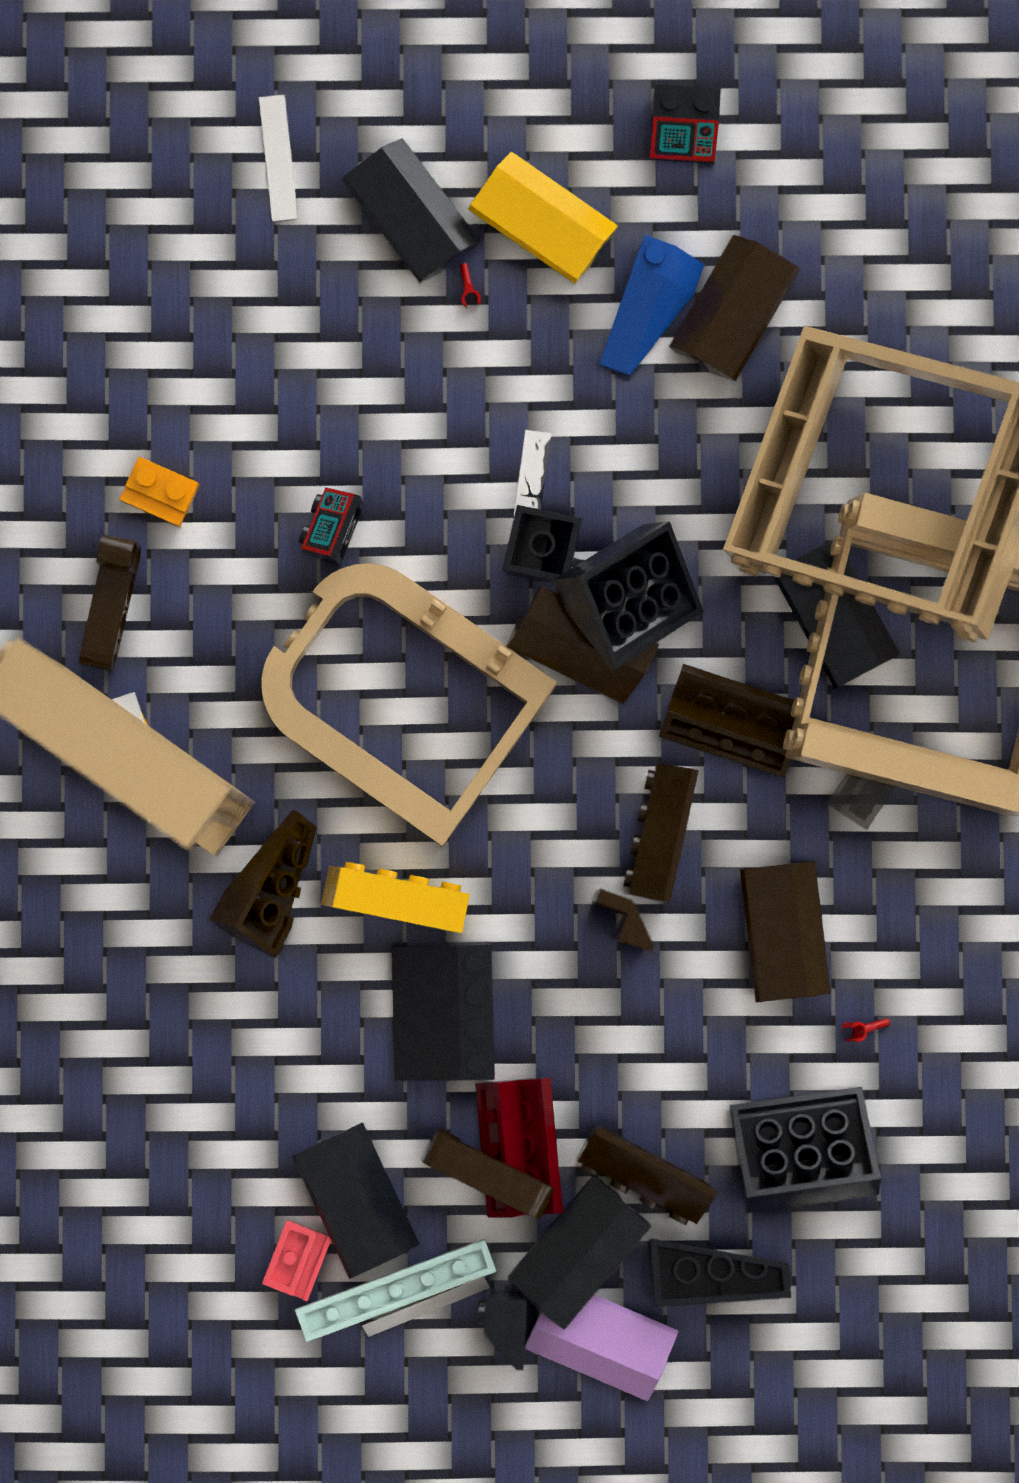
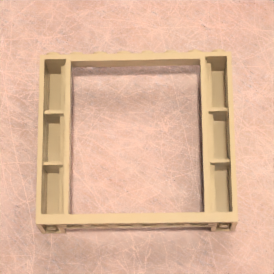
M804 326L723 550L732 558L731 562L740 566L739 570L746 574L758 576V573L761 572L773 575L774 577H780L782 573L793 576L792 580L798 584L811 587L812 583L823 585V590L837 596H843V593L847 592L856 595L855 600L867 605L874 606L877 601L887 604V609L897 614L906 615L907 611L920 614L919 619L927 623H934L936 625L939 624V621L950 623L951 628L958 631L957 636L962 639L976 642L977 638L988 641L1019 553V382ZM847 359L1009 402L938 603L777 556Z
M868 493L860 494L848 500L847 504L844 503L840 509L838 523H842L839 536H835L833 539L830 554L834 558L831 568H827V570L844 575L850 547L853 546L949 572L967 520ZM1019 553L1006 587L1015 591H1019ZM825 591L824 599L818 602L815 611V619L818 620L816 632L811 633L807 644V652H811L808 665L802 667L799 677V684L803 685L800 698H795L791 710V716L795 717L792 730L787 731L784 738L783 748L787 750L785 758L1007 816H1019V728L1008 770L809 717L839 597Z
M18 637L13 643L8 641L0 650V715L187 849H192L197 843L215 856L220 853L253 807L255 801L67 667Z

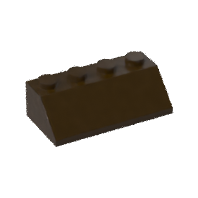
M658 763L655 765L654 771L648 770L644 789L650 790L648 802H641L637 819L638 822L643 823L640 835L634 834L630 854L636 855L634 867H627L623 883L624 887L629 888L627 895L664 903L671 902L699 770Z
M594 1123L576 1158L578 1162L582 1163L580 1169L591 1176L595 1174L597 1177L600 1173L612 1179L609 1184L625 1194L628 1193L629 1189L641 1195L639 1201L657 1210L659 1205L671 1211L669 1217L683 1225H687L689 1221L697 1224L718 1193L716 1188L710 1183L597 1123Z

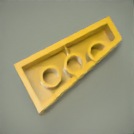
M345 862L344 868L328 867L321 905L458 933L463 931L470 894L460 892L461 885L442 882L441 888L429 886L428 878L410 875L409 881L396 879L397 872L380 868L377 870V875L364 872L365 865Z

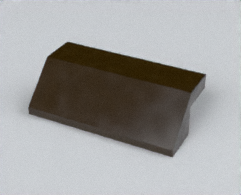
M733 235L669 347L675 353L698 360L712 374L736 382L800 268L756 241Z
M539 586L526 615L519 617L506 646L545 667L624 704L645 676L659 644L655 643L617 669L611 670L566 612L560 595L543 586Z
M683 664L659 737L785 778L792 759L785 758L787 750L783 748V743L787 731L792 730L795 717L791 716V710L794 700Z
M815 861L740 869L755 1002L831 994Z
M601 888L596 890L591 903L622 914L613 939L638 949L652 952L654 944L634 901Z

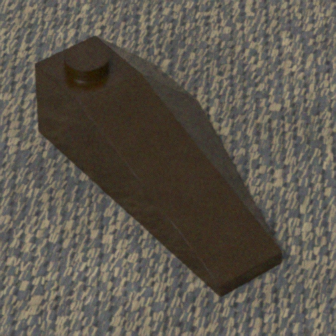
M292 810L227 887L209 920L228 935L276 958L292 928L294 918L290 917L294 898H299L301 887L297 886L302 868L308 865L317 827L298 811Z

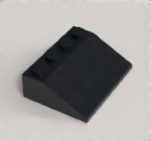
M670 521L643 524L553 579L566 612L611 670L617 669L704 612Z
M491 944L392 947L395 1081L495 1080Z
M862 1087L730 1105L746 1213L879 1195L881 1175Z

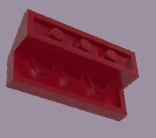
M526 1078L476 1083L481 1151L553 1186L555 1190L543 1214L561 1213L563 1205L551 1078ZM485 1194L487 1218H512L527 1215Z

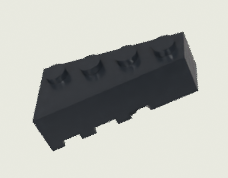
M649 1239L654 1307L791 1298L789 1263Z

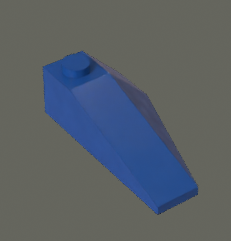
M644 235L599 366L630 376L665 330L673 323L684 306L694 296L704 264L673 244Z

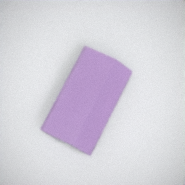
M593 1295L565 1330L542 1312H539L524 1349L648 1401L660 1380L678 1330Z

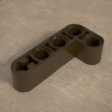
M105 534L100 539L96 562L100 567L80 650L79 664L109 671H113L115 668L141 556V546L136 541Z
M437 1127L421 1157L422 1162L427 1166L537 1219H541L555 1190L553 1186L463 1143L460 1138Z

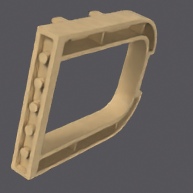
M355 564L344 567L327 576L312 591L322 602L319 605L314 603L309 608L303 618L307 623L300 632L294 630L284 645L288 648L287 651L283 653L275 646L271 649L262 673L261 687L265 707L274 724L289 739L443 847L557 686V681L402 573L378 564ZM357 597H369L383 603L526 703L451 811L309 712L296 700L292 689V681L298 663L335 611L346 601Z

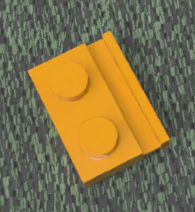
M138 456L119 500L180 528L200 484Z

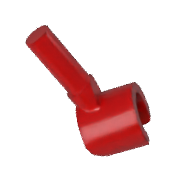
M463 263L460 265L464 284L461 303L467 308L465 296L474 294L477 297V304L479 306L481 296L473 288L468 264Z
M888 1018L865 1024L862 1022H845L842 1028H852L853 1035L851 1038L844 1040L847 1042H862L865 1040L867 1033L890 1026V1021Z

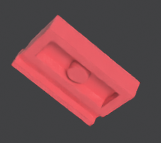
M287 1219L262 1284L308 1301L331 1242L329 1235L322 1234L317 1230Z

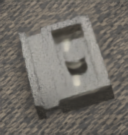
M845 774L826 804L864 830H867L896 786Z

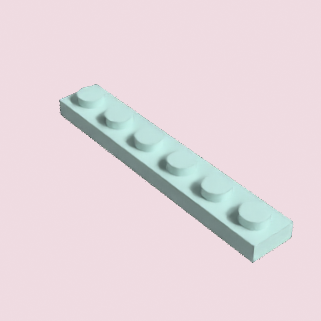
M484 1238L295 1309L305 1340L308 1342L496 1272V1268Z

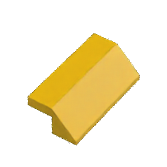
M513 152L495 168L468 208L469 211L574 284L590 268L599 250L613 236L618 227L614 222Z

